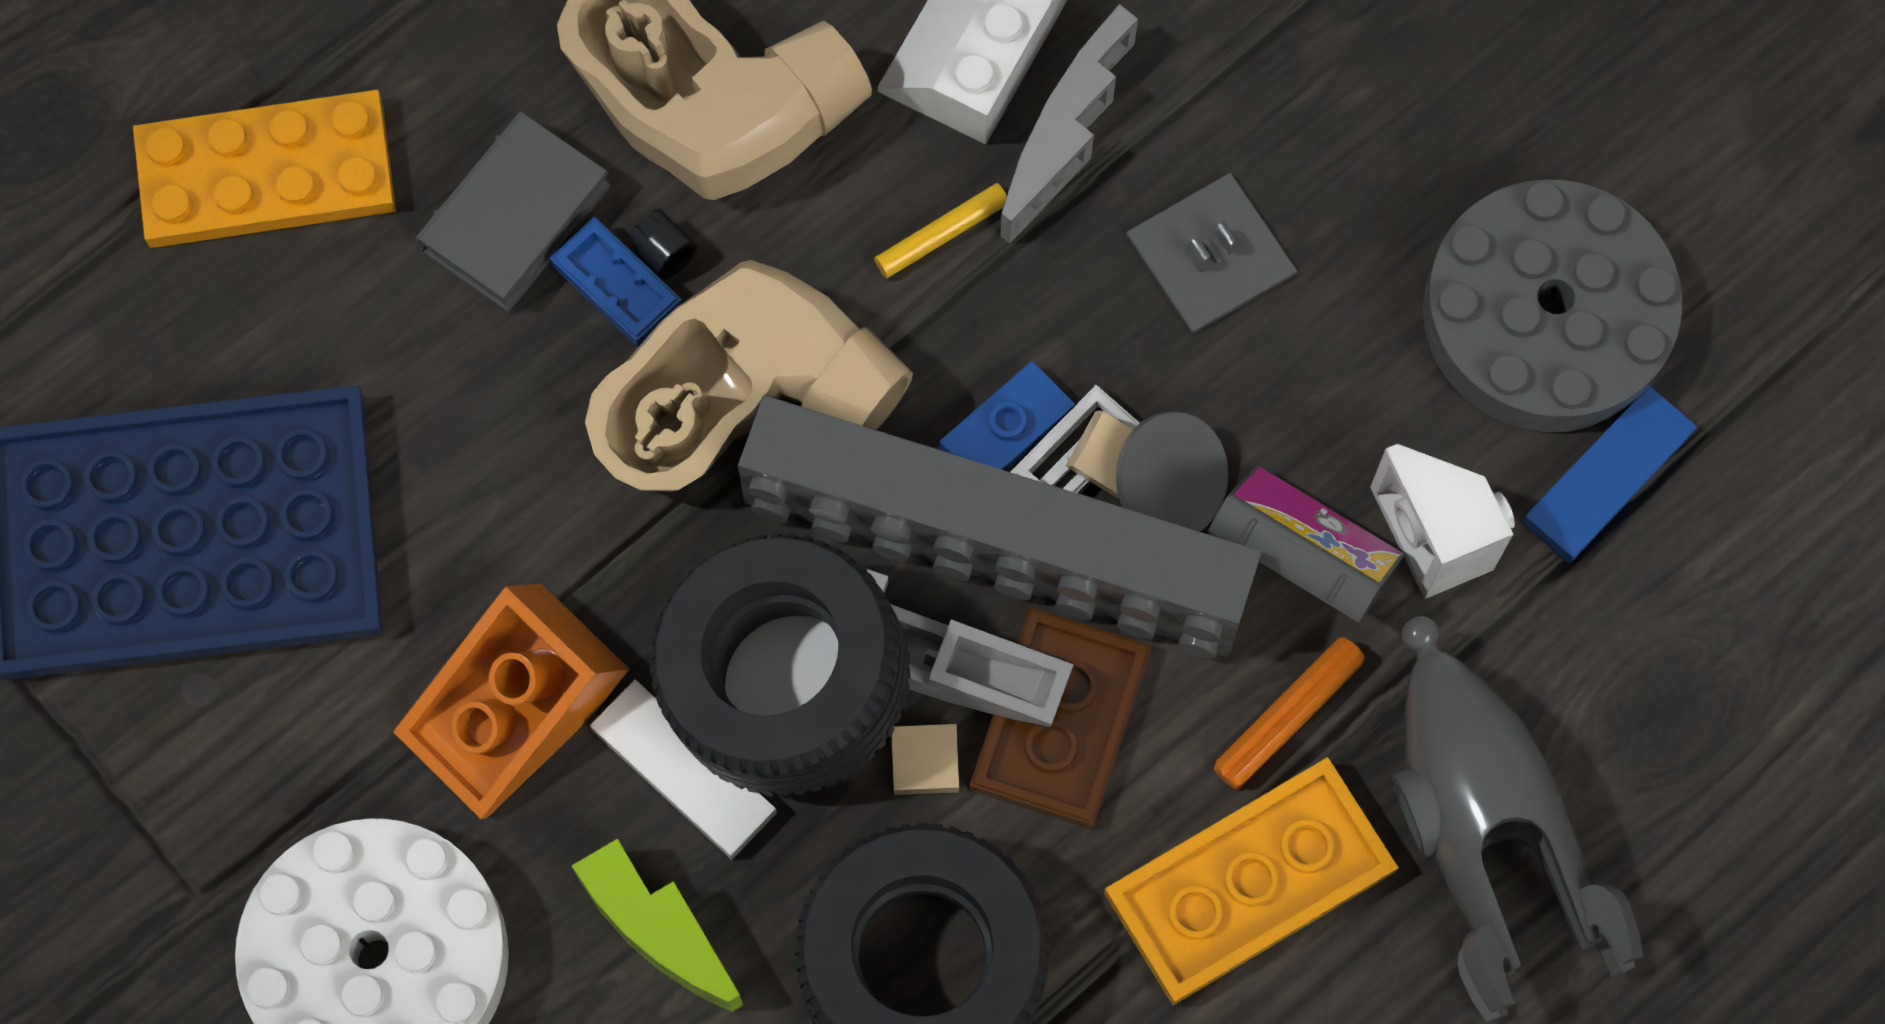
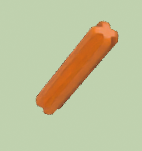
M1338 638L1216 760L1214 770L1220 779L1235 790L1241 788L1362 666L1365 659L1362 651L1348 638Z

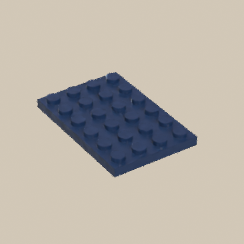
M360 385L0 427V681L383 635L364 396Z

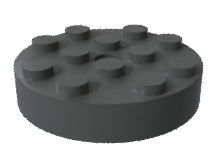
M1550 179L1527 181L1499 189L1485 196L1465 211L1452 225L1439 247L1428 276L1423 301L1425 332L1436 363L1454 389L1468 402L1494 419L1515 427L1539 432H1568L1590 428L1604 423L1625 411L1653 384L1677 340L1682 316V291L1676 265L1669 249L1653 226L1638 211L1608 192L1579 182ZM1553 287L1555 289L1552 300L1556 301L1563 308L1564 313L1551 314L1545 311L1538 302L1541 299H1548Z

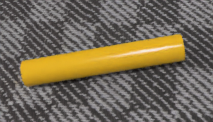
M995 183L874 257L878 269L888 279L1004 207L1007 198L1005 191L998 183Z

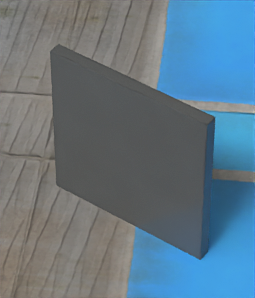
M1231 173L1126 232V237L1192 335L1297 274L1296 268Z

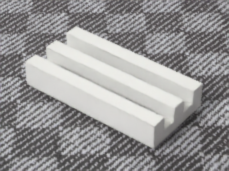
M1095 385L1024 457L1011 473L1055 486L1071 470L1066 467V464L1078 442L1040 480L1032 473L1098 406L1131 429H1134L1140 423L1100 387ZM1077 474L1063 489L1082 494L1092 482Z

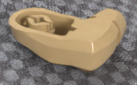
M567 0L557 23L561 50L631 147L650 161L669 171L705 199L716 200L747 189L791 163L818 137L827 135L871 96L872 88L869 78L857 55L838 31L825 21H821L766 48L765 56L740 58L734 47L720 31L700 16L690 0Z

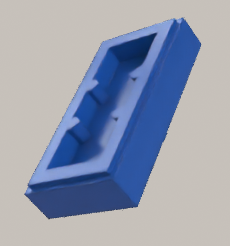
M595 217L549 258L551 266L637 348L666 316L682 304V299Z
M1031 361L940 441V449L950 454L1007 471L1035 447L1075 407V404Z

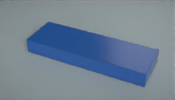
M1649 386L1528 512L1522 523L1567 563L1571 564L1688 440L1697 426Z

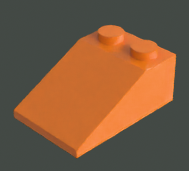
M541 583L505 586L393 733L480 819H486L595 714L629 671V668Z

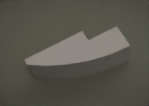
M891 604L902 626L903 634L908 644L907 650L910 653L909 667L911 678L907 679L910 684L909 690L978 711L1051 727L1074 664L951 620L949 625Z

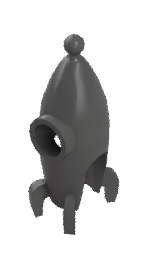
M1418 616L1408 620L1401 631L1402 642L1406 648L1416 652L1417 663L1414 665L1410 677L1405 709L1406 769L1392 774V781L1403 816L1419 853L1424 860L1435 857L1453 898L1472 929L1463 941L1462 948L1458 954L1457 965L1460 977L1473 1004L1486 1022L1496 1021L1509 1015L1507 1007L1514 1004L1515 1001L1509 988L1507 977L1516 976L1515 970L1521 966L1482 862L1481 853L1483 850L1497 842L1507 840L1522 842L1534 849L1543 863L1581 952L1596 944L1612 977L1635 968L1634 960L1644 956L1639 929L1630 903L1624 893L1613 885L1605 883L1589 884L1582 852L1565 803L1547 761L1525 724L1484 679L1460 660L1448 653L1441 652L1437 648L1436 644L1440 637L1438 626L1430 618Z

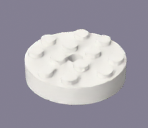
M361 819L335 824L307 836L285 851L269 867L253 889L244 908L236 938L235 963L239 991L245 1008L254 1024H489L499 1005L505 987L509 950L507 931L499 904L481 873L462 851L438 834L414 824L390 819ZM363 937L367 943L378 940L388 942L389 952L382 965L367 970L359 967L358 958L361 950L364 948L359 941L360 938Z

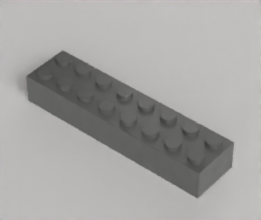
M766 395L762 397L738 464L744 504L752 506L751 511L765 520L775 523H787L788 518L812 525L811 530L825 539L841 543L847 542L849 537L873 544L872 550L885 558L900 562L908 561L909 556L933 563V569L945 577L959 581H968L971 575L995 583L994 589L1005 596L1018 600H1030L1031 595L1056 602L1055 608L1068 616L1083 620H1090L1093 614L1116 621V627L1128 635L1142 639H1152L1154 634L1179 641L1178 647L1184 652L1206 659L1215 658L1216 653L1229 657L1262 551Z

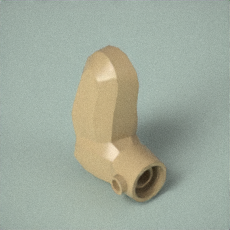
M748 260L739 263L674 309L655 327L624 364L603 379L591 394L585 425L594 455L614 478L639 490L673 492L703 476L734 440L751 431L763 395L786 402L802 404L801 407L877 430L905 394L912 380L913 372L868 328L863 327L859 329L828 296L788 272Z

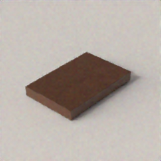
M1029 607L1017 644L1074 665L1051 727L993 714L969 785V791L1093 830L1152 646Z

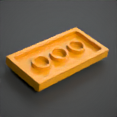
M379 90L133 126L144 238L149 248L396 212L383 104Z
M1327 757L1108 886L1104 890V895L1172 1005H1175L1391 876L1397 871L1398 866Z

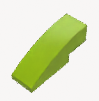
M618 839L571 865L577 878L601 914L632 948L660 972L695 995L730 1012L743 1006L740 994L674 881L650 895Z

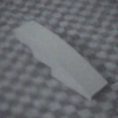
M1120 4L1081 48L1048 98L1022 151L1001 215L1000 236L1009 244L1091 159L1094 134L1087 128L1113 102L1116 76L1110 70L1135 45L1138 19Z

